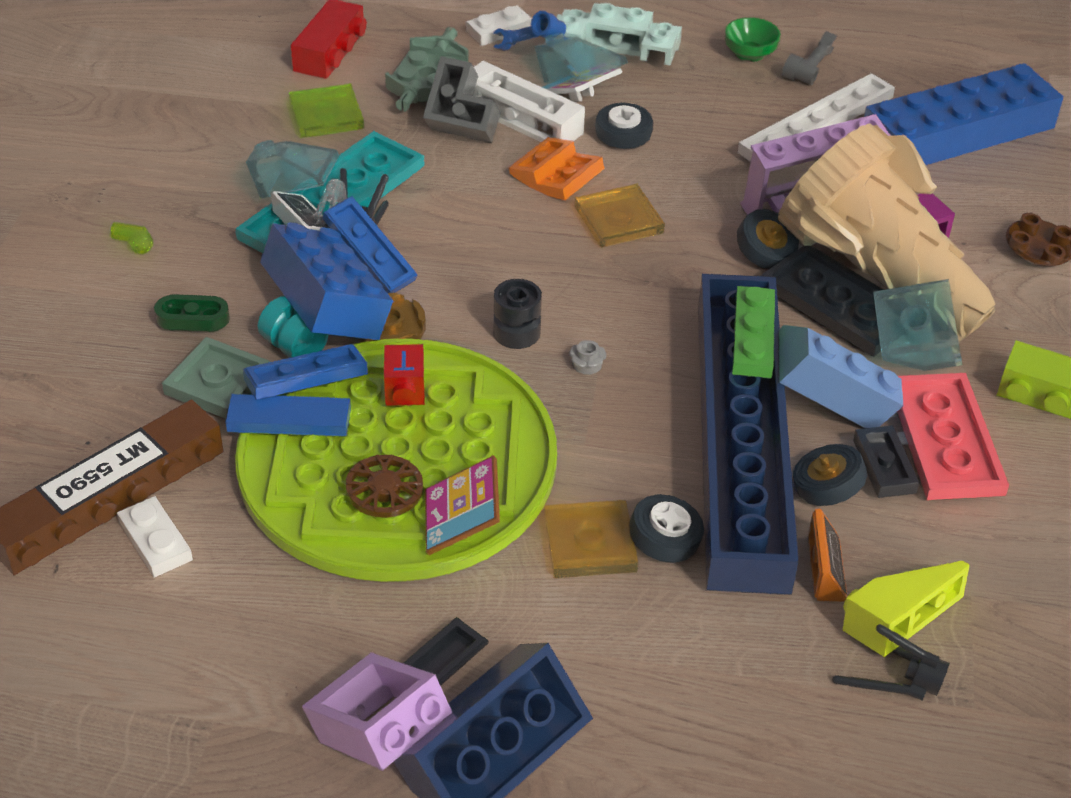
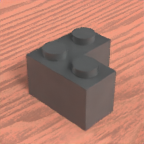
M440 56L423 118L431 130L492 143L500 111L494 100L473 96L478 74L471 62Z

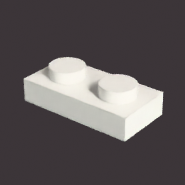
M518 5L509 6L504 10L484 14L478 18L466 21V32L483 46L503 39V36L493 34L496 29L517 30L531 25L532 18Z
M156 496L117 512L119 524L154 578L193 560L190 547Z

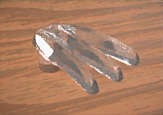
M334 178L327 183L314 219H320L327 201L330 202V209L337 202L340 203L346 200V189L343 181Z

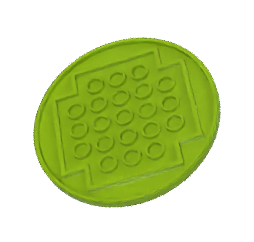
M383 339L356 343L354 346L367 362V375L275 395L350 398L351 411L347 436L267 433L239 434L235 456L237 480L243 502L256 525L272 542L298 560L323 571L359 580L395 582L428 579L471 567L490 558L520 537L535 521L550 496L557 467V439L554 426L547 409L531 387L507 367L485 355L460 346L432 340ZM423 344L425 405L385 406L384 345ZM378 454L394 455L409 460L418 468L422 475V497L414 508L399 516L380 518L366 515L352 506L346 495V477L351 468L361 460ZM494 455L497 458L500 522L432 555H428L426 553L425 489ZM379 465L369 468L373 472L381 470ZM390 465L388 470L396 472L400 467ZM357 476L354 481L368 482V478ZM412 476L401 478V482L415 481ZM368 490L357 495L361 501L370 496ZM402 490L399 495L405 501L412 497V495ZM378 501L377 507H391V501Z

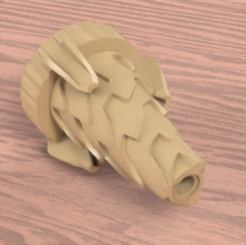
M871 123L858 127L828 149L799 179L784 200L778 213V219L803 245L810 246L818 242L827 246L833 252L838 251L842 253L861 271L875 277L892 295L897 291L912 307L919 310L921 315L931 321H936L957 343H960L978 329L995 312V302L988 287L961 259L964 253L940 231L939 223L919 202V196L916 193L932 194L937 186L932 182L929 170L916 147L905 135L888 136L878 125L873 126Z

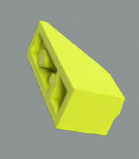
M962 560L874 578L862 588L854 589L847 596L843 606L845 611L843 631L881 656H887L899 646L878 633L876 626L882 624L893 632L909 639L963 598L969 564Z

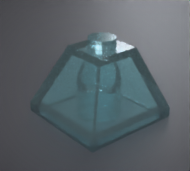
M563 33L546 36L545 43L534 46L544 83H579L628 63L627 57L576 36L564 37Z
M267 140L254 147L246 164L261 199L271 197V192L273 191L290 193L323 186L339 154L336 149L292 141L274 143L272 140Z
M949 279L873 292L883 361L923 371L963 365Z

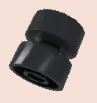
M515 278L505 280L498 284L494 290L493 335L502 346L511 349H523L534 345L540 338L542 292L539 286L532 281Z

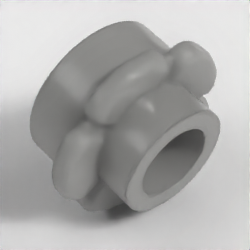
M591 340L581 341L578 345H574L569 352V355L572 357L573 368L581 374L597 373L602 368L603 360L606 359L605 349L599 347L596 342Z

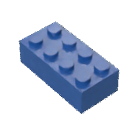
M293 222L287 223V226L272 224L260 263L312 333L379 340L393 299L383 289V285L369 272L368 267L354 254V250L344 242L341 234L325 227L320 228V230L307 229L305 226Z

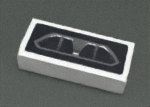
M278 191L271 192L273 212L286 226L287 223L293 222L312 230H320L323 227L330 228L322 219L323 215L303 195Z

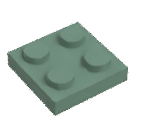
M205 337L162 382L163 392L165 395L182 402L192 399L203 410L226 419L232 394H252L244 381L243 369L270 361Z

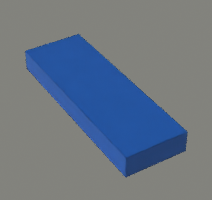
M353 196L324 212L322 219L331 229L341 234L344 242L354 250V254L368 267L369 272L383 285V289L387 293H396L416 280L418 274Z
M354 344L243 369L244 381L256 400L368 374L367 362Z
M232 394L225 422L227 432L347 436L351 402L350 398L271 396L256 400L253 395Z

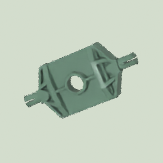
M447 27L442 36L411 37L409 39L410 50L393 75H390L388 72L385 73L386 88L400 96L396 101L398 110L402 111L403 109V112L409 109L411 103L428 102L440 56L469 62V49L454 41L458 35L455 28L452 27L450 30V27Z

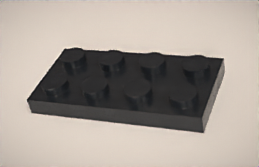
M811 245L802 246L762 274L764 277H776L778 297L873 357L919 323L921 315L919 310Z

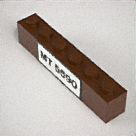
M191 399L1 506L0 561L15 576L60 548L73 543L77 538L99 525L110 521L117 515V512L144 501L172 482L178 481L182 476L206 462H210L224 452L220 424Z

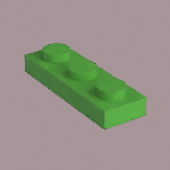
M737 286L732 374L772 378L775 289Z

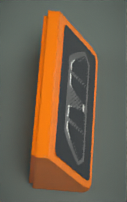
M815 509L812 512L808 531L814 596L817 601L844 602L847 598L840 538L822 509Z

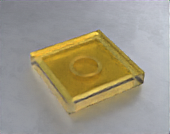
M638 184L575 197L576 210L601 248L664 233V221Z
M626 500L545 505L544 516L554 578L633 573L638 571L636 548L629 532L630 518Z

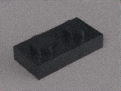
M894 426L855 430L853 442L857 451L862 455L867 474L877 497L884 498L916 494L919 480Z

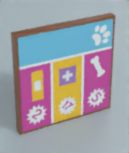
M494 455L425 489L426 553L428 555H432L500 522L497 458Z

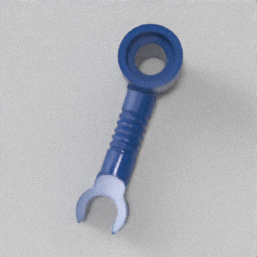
M538 11L532 17L531 25L517 30L496 29L493 34L503 36V41L493 47L506 51L517 42L536 37L560 39L565 35L566 24L558 20L554 14Z

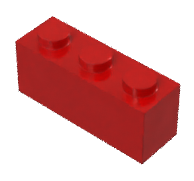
M328 0L291 44L293 72L327 79L334 69L340 66L345 55L352 51L357 40L366 32L367 21L363 15V5L341 0Z

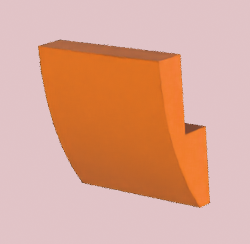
M547 137L508 169L513 177L526 186L547 196L566 201L605 168L602 157L576 153L574 141Z

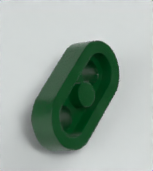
M171 294L160 298L154 305L157 324L168 330L215 332L225 327L230 320L228 303L218 296Z

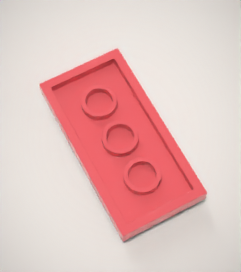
M948 373L898 376L902 379L904 406L897 413L926 499L1006 496L1009 483L967 374Z

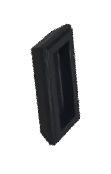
M456 617L403 664L435 674L441 686L489 643V640Z

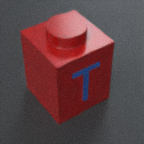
M423 344L384 345L385 406L425 405Z

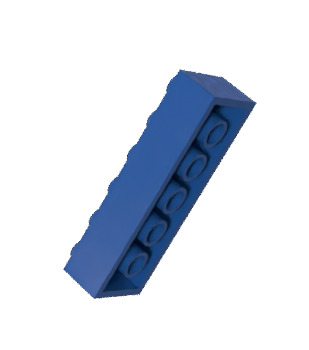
M1023 63L866 106L864 117L876 114L891 136L905 135L914 144L925 165H929L1055 128L1064 96L1039 76L1030 66Z

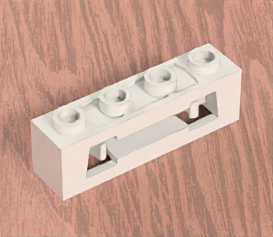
M485 61L480 62L474 67L478 74V80L473 96L495 101L500 111L499 123L539 142H542L547 137L575 141L584 134V106ZM537 121L543 123L542 129L544 131L552 127L553 136L539 131Z

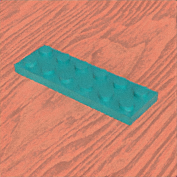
M373 131L286 193L303 195L323 215L326 210L340 203V169L345 168L347 170L348 198L353 196L360 206L368 208L382 175L386 174L389 178L381 198L425 166L424 155ZM270 203L235 228L236 238L263 253L272 224H286L273 212L272 203Z

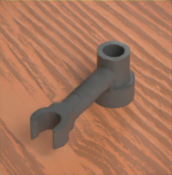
M826 31L815 50L807 59L791 53L784 64L782 77L791 81L797 79L813 85L819 73V68L816 66L825 56L832 53L834 49L832 44L838 36Z

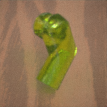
M114 222L111 226V238L128 241L136 253L146 254L152 249L154 240L146 226Z

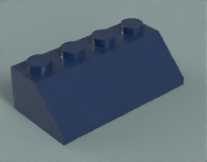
M549 643L519 644L451 700L448 704L452 713L393 762L410 790L418 798H504L588 724L593 717Z

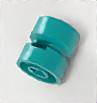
M285 296L271 301L263 309L257 324L258 333L273 346L279 348L289 358L322 351L329 334L312 333Z

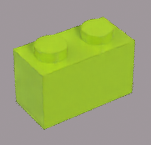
M1016 340L1005 366L997 396L1071 419V357Z

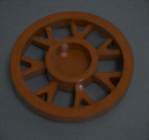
M378 454L363 459L351 468L346 477V495L349 502L360 512L373 517L388 518L402 515L414 508L423 494V478L418 468L409 460L394 455ZM377 465L381 468V470L375 472L369 469ZM390 465L400 467L396 472L388 470ZM357 476L368 478V482H356L354 480ZM412 476L415 480L412 482H401V478ZM368 490L370 496L361 501L357 495ZM402 490L412 495V497L405 501L399 495ZM378 501H391V507H377Z

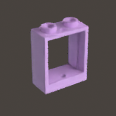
M374 653L368 654L302 706L321 744L381 770L389 766L452 713L435 674ZM392 697H396V699H394L391 703H389L386 707H384L381 711L374 715L370 720H368L367 722L363 721L368 716H370L374 711H376L379 707H381L384 703H386L389 699H391ZM414 726V732L409 736V730Z

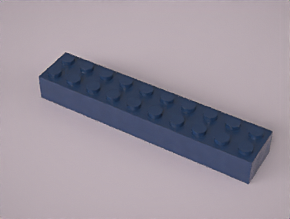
M702 274L698 302L706 590L792 595L799 560L785 386L779 383L780 324L776 277ZM737 286L775 289L772 378L732 374Z

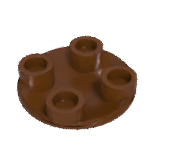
M1024 213L1021 219L1012 223L1006 231V241L1009 247L1027 261L1039 265L1057 266L1071 260V228L1068 226H1057L1042 220L1035 213Z

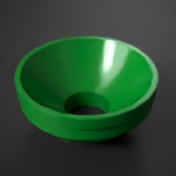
M744 17L733 20L726 26L725 42L739 59L756 62L777 49L781 33L779 28L772 22L761 18Z

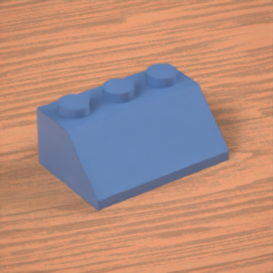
M783 325L779 329V383L864 428L880 427L904 406L902 379L894 372L875 365L863 355L835 343L830 337L822 336L810 328Z

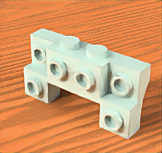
M594 3L590 13L579 9H564L563 14H558L557 16L558 20L566 24L564 37L575 38L574 50L578 51L581 50L584 40L585 48L639 56L642 61L647 60L650 50L665 52L664 65H671L675 51L678 50L681 42L682 27L673 26L665 22L653 23V12L644 11L637 7L624 8L610 3ZM551 37L550 47L557 48L560 39Z

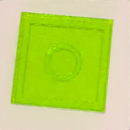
M351 83L288 92L289 102L301 138L364 129V118Z

